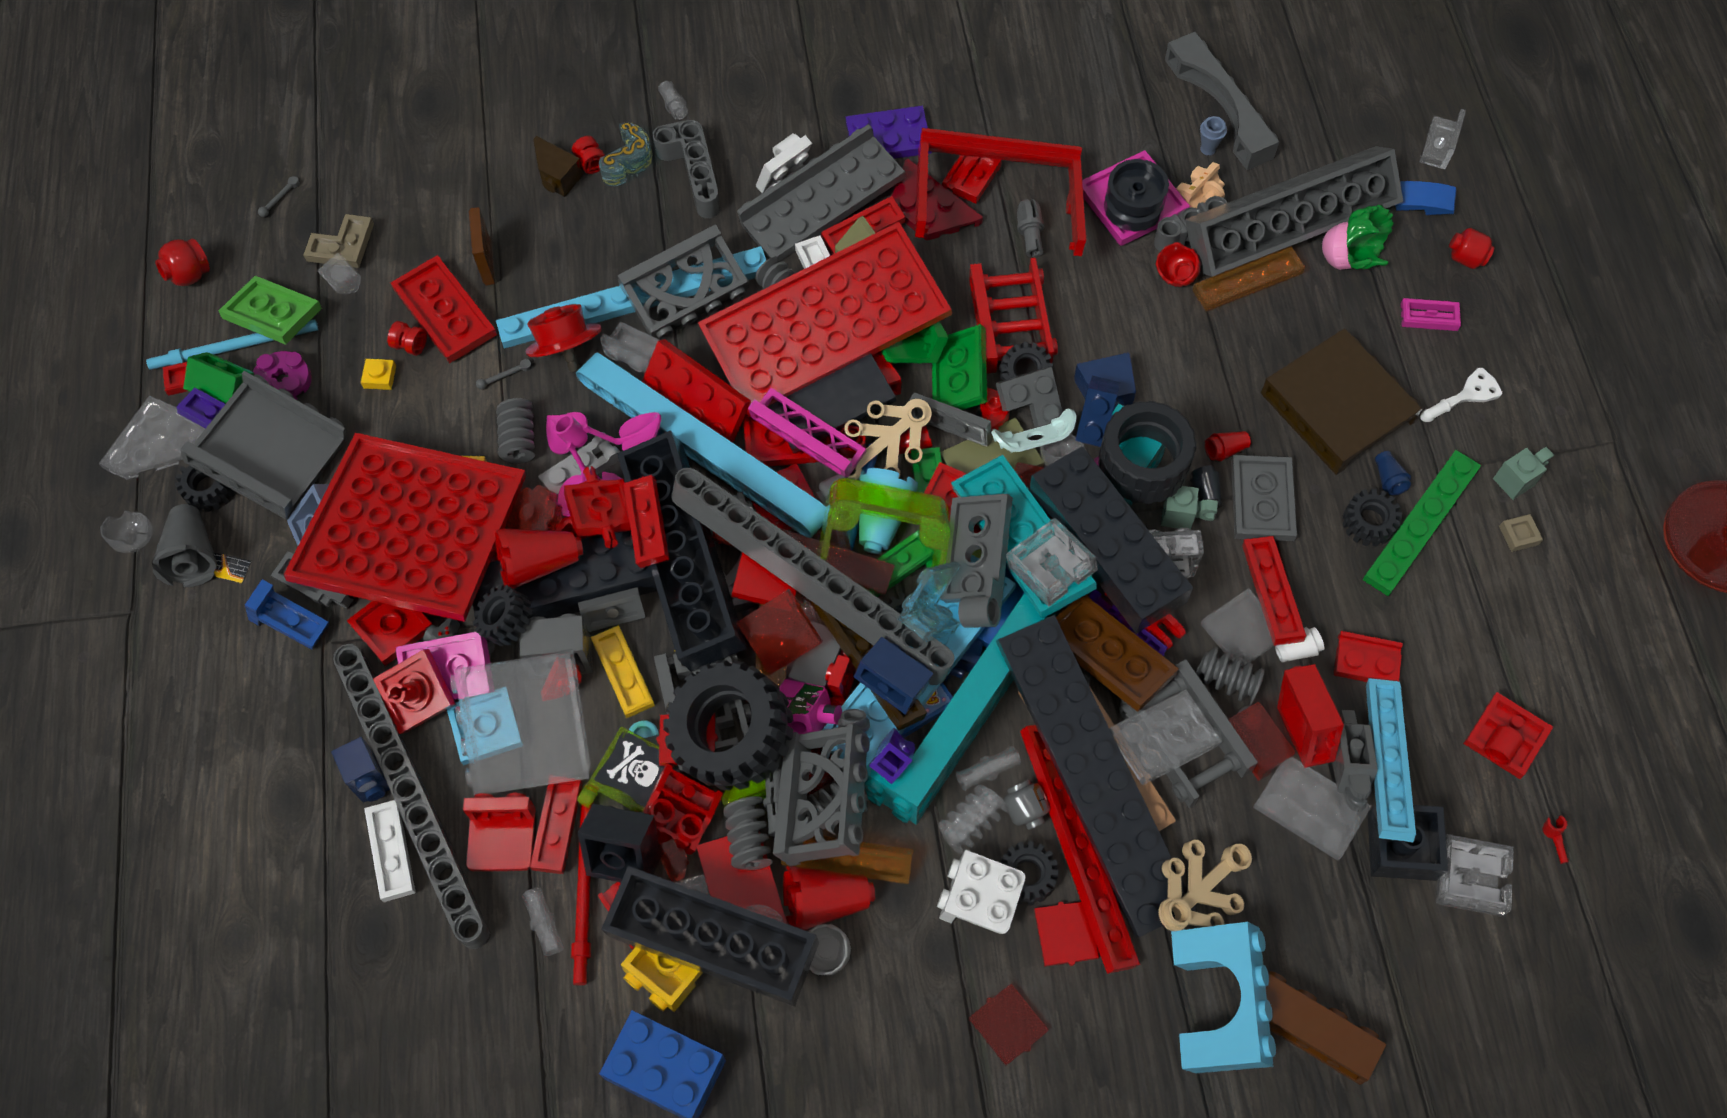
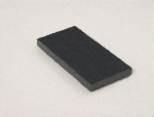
M871 354L787 396L788 399L838 431L844 428L849 420L859 421L869 416L867 407L870 402L880 401L883 405H890L897 401L895 394ZM779 401L769 405V409L775 413H784L783 404ZM877 404L870 407L872 414L881 410V407ZM787 407V411H788V412H792V411H793V410H791L790 408ZM804 417L789 418V422L800 429L808 428L807 420ZM811 423V428L817 427L816 425ZM825 431L812 433L813 437L819 441L830 436ZM788 442L794 454L801 451L799 448Z

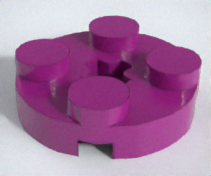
M279 351L270 355L263 354L257 359V365L253 370L254 374L263 377L272 387L288 391L295 400L298 399L296 396L302 391L306 392L309 389L312 379L311 371L299 353ZM281 374L288 375V377L282 379V382H278L276 379Z

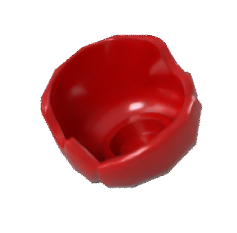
M1179 242L1165 246L1157 255L1155 264L1163 281L1174 287L1188 286L1193 283L1200 274L1201 261L1195 250Z

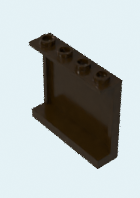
M1345 328L1266 378L1261 391L1263 397L1335 475L1345 470L1350 460L1405 423L1414 424L1422 410L1417 400L1409 396L1399 385L1397 379L1389 375L1379 364V361L1370 355L1361 346L1359 340L1352 336Z

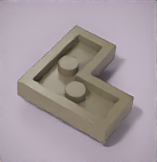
M345 214L338 236L311 233L304 252L306 261L359 268L374 226L372 218Z

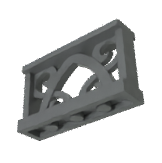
M716 224L618 275V283L622 291L626 294L651 340L657 337L659 339L666 338L673 333L674 328L681 324L688 326L698 319L697 316L706 311L707 313L715 312L722 306L723 302L730 298L732 301L741 298L746 294L749 285L747 277H745L726 245ZM716 245L725 262L713 263L711 247ZM695 257L697 259V263L695 265L703 263V266L691 267L688 265L687 261L688 259ZM678 266L681 270L690 274L703 273L699 289L694 298L679 297L666 293L672 283L673 267ZM725 269L729 271L733 276L732 283L726 287H720L717 281L725 279L722 274L712 275L713 270ZM662 274L666 277V282L659 289L657 287L661 282H657L655 277ZM637 286L651 296L644 306L633 290ZM710 289L713 292V294L706 297ZM656 300L660 302L657 306V314L661 310H666L669 313L668 317L662 321L653 320L649 315L650 306ZM676 308L683 309L676 313Z
M855 723L847 724L845 727L805 734L793 732L792 740H786L785 746L789 750L782 759L773 854L789 866L801 865L802 861L845 855L858 856L860 844L863 841L861 825L862 812L865 811L864 784L868 777L866 756L870 748V742L867 734ZM846 743L845 757L843 759H840V755L843 752V750L840 748L832 754L831 759L829 760V756L833 748L838 744ZM823 747L821 755L811 752V749ZM826 771L834 778L840 789L831 803L819 813L818 809L811 802L807 801V793L819 784ZM809 772H811L814 775L810 780ZM806 811H810L812 820L808 816L805 819ZM839 823L838 839L826 841L822 830L826 828L830 833L836 835L834 828ZM815 836L817 843L803 845L804 841Z

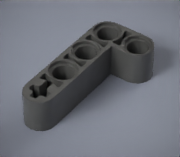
M686 120L658 126L653 131V142L657 157L664 161L684 158L698 215L703 218L715 217L720 212L719 194L701 124L695 120Z

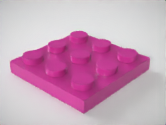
M1146 150L1082 180L1083 198L1120 246L1157 229L1159 223L1158 221L1156 225L1147 230H1124L1109 220L1104 209L1111 171L1116 165L1131 159H1143L1155 163ZM1170 181L1160 220L1165 217H1171L1174 214L1178 215L1183 209L1190 208L1189 204Z

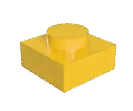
M366 359L361 378L363 388L391 390L396 371L394 360Z

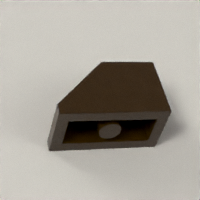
M536 136L533 142L542 185L549 192H556L565 197L583 176L580 159Z

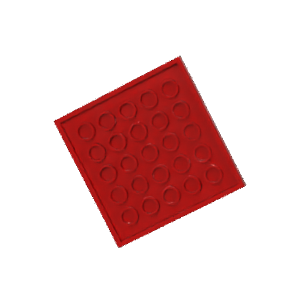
M355 433L284 573L286 581L465 622L495 552V532L506 526L526 479L525 470Z

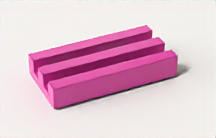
M1403 298L1400 303L1402 308L1401 317L1403 318L1401 322L1402 327L1458 331L1461 326L1459 302ZM1410 309H1419V310H1427V311H1413V310H1410ZM1438 311H1447V312H1453V313H1441V312H1438Z

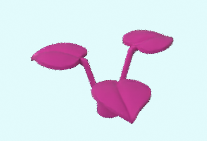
M580 412L547 415L546 434L550 449L559 455L570 451L581 469V475H574L567 479L559 490L558 505L563 516H570L564 496V485L580 484L586 481L583 470L586 467L575 448L582 447L587 442V433L616 445L622 444V450L624 451L656 437L661 423V415L659 413H646L629 419L620 427V438L611 437L588 426L587 417Z

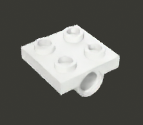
M792 133L773 147L775 157L764 164L756 183V187L761 193L781 182L790 173L804 167L803 162L809 157L808 151L812 145L806 135L799 138L796 134Z

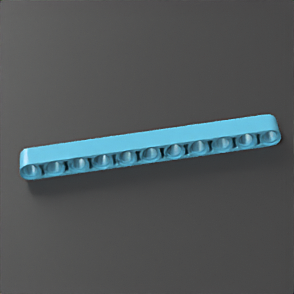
M595 353L576 372L578 379L588 389L631 418L646 413H659L661 415V423L657 436L671 430L683 445L686 456L737 491H743L747 498L806 538H812L830 518L829 510L820 501L603 355Z

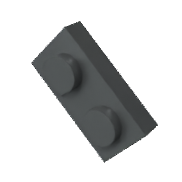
M638 587L578 602L580 614L589 632L645 618Z

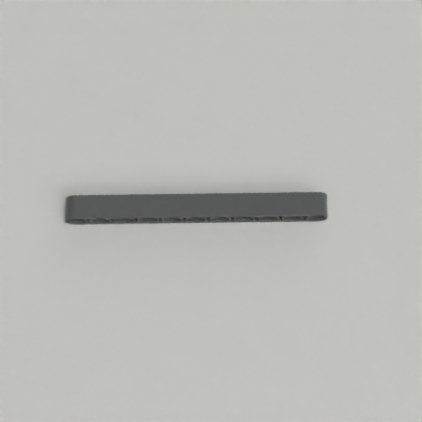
M683 468L677 472L672 490V500L678 507L872 645H875L883 637L890 643L899 646L904 653L914 660L923 663L928 670L934 673L929 682L930 685H939L945 681L954 663V654L947 646L693 468Z
M353 644L342 645L334 653V664L455 937L465 947L469 949L481 948L489 939V927L402 735L398 733L375 685L373 670L357 646ZM357 659L353 665L346 666L350 660ZM368 684L365 690L357 692L361 685ZM380 709L375 717L368 718L373 710ZM385 735H392L388 742L380 744L381 739ZM403 760V765L399 769L391 770L394 763ZM416 787L411 796L403 797L404 792L408 788ZM424 813L428 814L425 822L419 825L415 824L418 816ZM433 841H440V846L437 850L427 852L428 846ZM447 868H453L452 874L448 879H439L442 871ZM465 896L464 904L460 908L452 909L453 901L457 897ZM478 924L477 933L473 937L465 938L466 929L470 925Z

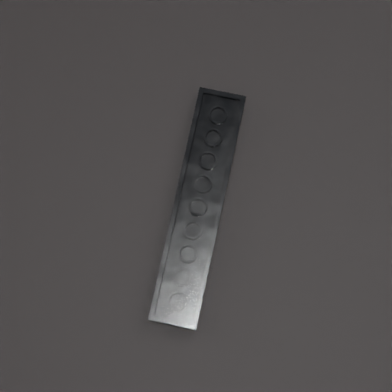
M1055 615L998 639L996 643L1135 937H1141L1164 926L1159 918V907L1162 901L1168 898V878L1162 872V865L1166 860L1172 859ZM1171 864L1172 871L1176 873L1175 866ZM1181 878V892L1183 897L1188 892V890ZM1195 906L1191 908V911L1197 910Z

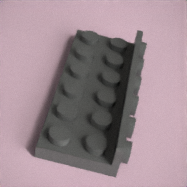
M868 124L854 131L851 136L842 142L834 144L819 157L811 159L807 165L796 172L790 173L775 186L767 188L764 193L752 201L744 203L737 210L741 226L759 247H762L768 259L776 256L780 262L795 252L796 243L819 236L822 231L839 223L905 179L906 175L901 166L874 137L873 128Z

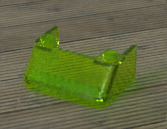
M840 478L831 485L818 549V556L823 560L827 559L832 529L838 531L851 530L858 523L860 514L920 525L919 538L926 547L934 549L928 587L935 588L943 581L950 539V523L947 503L941 497L849 478Z

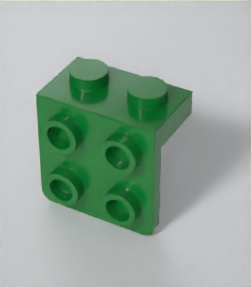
M939 321L881 350L885 360L891 363H937L943 348L947 344L948 336Z

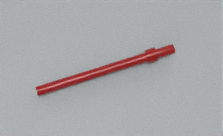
M583 791L581 793L580 827L592 804H594V792ZM580 842L575 942L571 944V958L574 959L573 985H586L587 959L591 958V943H588L591 876H586Z

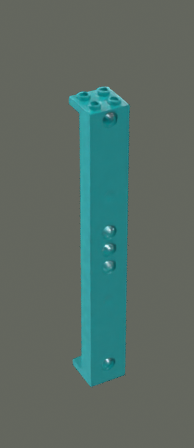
M1118 404L1112 415L1124 406ZM1147 437L1131 438L1119 445L1122 453L1128 460L1144 468H1157L1165 451V446L1162 443ZM1124 498L1128 505L1131 506L1133 502ZM1024 593L915 752L913 761L894 783L888 782L873 770L869 764L866 766L868 777L864 788L868 800L878 806H881L883 803L892 809V814L904 823L911 821L917 825L1014 680L996 641L1053 615L1056 617L1061 609L1042 619Z

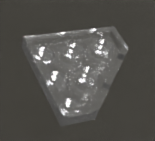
M149 396L99 464L103 469L127 480L138 477V473L154 468L157 471L177 465L179 460L183 459L180 451L186 441L194 444L205 428L178 414L176 407Z

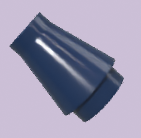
M1390 451L1381 452L1375 457L1384 491H1387L1389 495L1395 496L1404 493L1410 488L1411 476L1393 457Z

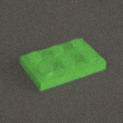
M254 276L218 311L222 319L286 345L322 308L316 299Z

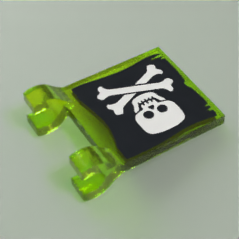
M621 726L590 780L577 798L578 803L589 809L597 794L601 793L627 807L630 811L642 812L665 767L659 765V746Z

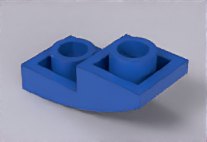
M1400 181L1403 202L1395 205L1396 211L1425 210L1426 215L1454 214L1456 187L1432 182Z

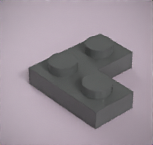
M1045 367L996 383L1002 410L1010 411L1029 404L1035 428L1051 424L1052 419L1060 417L1063 413L1052 367Z

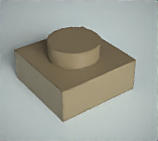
M1531 514L1505 520L1499 526L1511 552L1537 546L1543 541Z

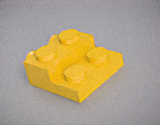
M637 947L621 963L622 969L626 973L623 979L637 991L643 987L650 992L651 996L648 999L663 1012L667 1007L675 1012L695 988V981L703 973Z

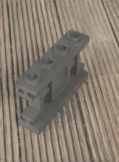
M666 653L654 656L665 709L668 702L673 703L676 697L673 694L675 687L671 670L676 669L679 680L684 679L691 673L685 666H682V663L677 659L676 653L673 654V657L667 658ZM736 653L724 658L731 664L734 661H738ZM716 662L711 663L710 665L716 667ZM697 669L692 672L697 675L700 673V670ZM741 699L725 703L723 705L725 716L716 718V734L719 739L715 742V752L726 751L739 743L737 737L723 741L721 739L720 729L735 726L732 717L733 713L738 712L743 736L745 737L748 732L747 723L751 722L752 715L749 704L742 705ZM678 765L681 774L690 779L695 778L682 770V767Z

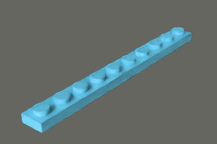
M761 246L732 254L748 280L755 278L757 270L766 261ZM723 257L714 259L713 263L725 261ZM703 263L699 265H692L691 267H701L703 266ZM681 269L672 271V283L666 293L685 298L696 295L703 273L690 274ZM725 269L713 270L712 275L722 274L725 279L717 281L720 287H725L732 283L733 276L729 271ZM662 274L655 277L657 282H661L657 288L660 289L666 282V277ZM617 286L498 319L496 323L505 349L535 340L527 323L553 307L580 304L585 324L612 319L633 313L635 310L621 287ZM637 286L633 290L644 306L651 296ZM656 300L650 308L658 306L660 302Z

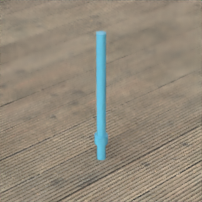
M310 320L296 335L318 330L316 320ZM255 333L183 351L181 348L170 350L168 354L146 359L149 370L184 363L188 360L189 356L205 352L215 355L274 340Z

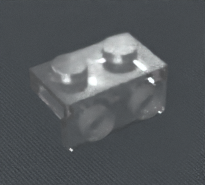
M621 321L610 336L603 334L600 338L603 351L607 357L615 361L621 360L637 372H646L656 344L659 339Z

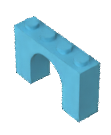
M1249 922L1171 931L1175 966L1187 971L1227 967L1236 976L1241 990L1239 1009L1235 1017L1227 1025L1212 1031L1179 1034L1182 1069L1193 1073L1273 1067L1276 1044L1273 1036L1270 1035L1269 1021L1272 1020V1007L1266 996L1269 975L1266 966L1263 965L1262 952L1265 951L1266 944L1260 928Z

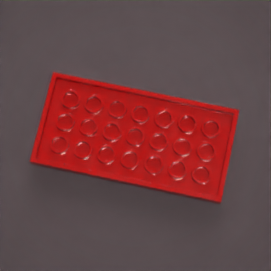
M897 222L698 322L731 387L750 399L752 403L754 399L760 402L770 388L787 397L869 354L874 355L951 316L952 309L900 222ZM773 398L767 407L769 408V405L777 402V400ZM749 410L746 412L748 418L751 417Z

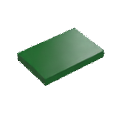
M979 324L947 335L948 341L943 348L938 362L932 363L933 400L960 410L987 402L986 328Z

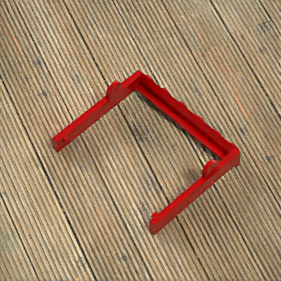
M922 128L918 148L915 237L924 238V233H928L929 225H926L928 151L1068 168L1070 190L1066 203V214H1071L1073 242L1069 243V250H1073V256L1082 257L1086 243L1081 169L1082 147Z

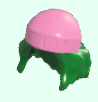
M1379 204L1377 206L1357 209L1351 213L1347 222L1339 223L1328 230L1322 241V251L1327 262L1339 270L1351 268L1369 269L1376 265H1388L1387 260L1378 257L1384 249L1383 243L1392 232L1394 222L1391 220L1393 214L1389 213L1390 210L1385 209L1383 205Z

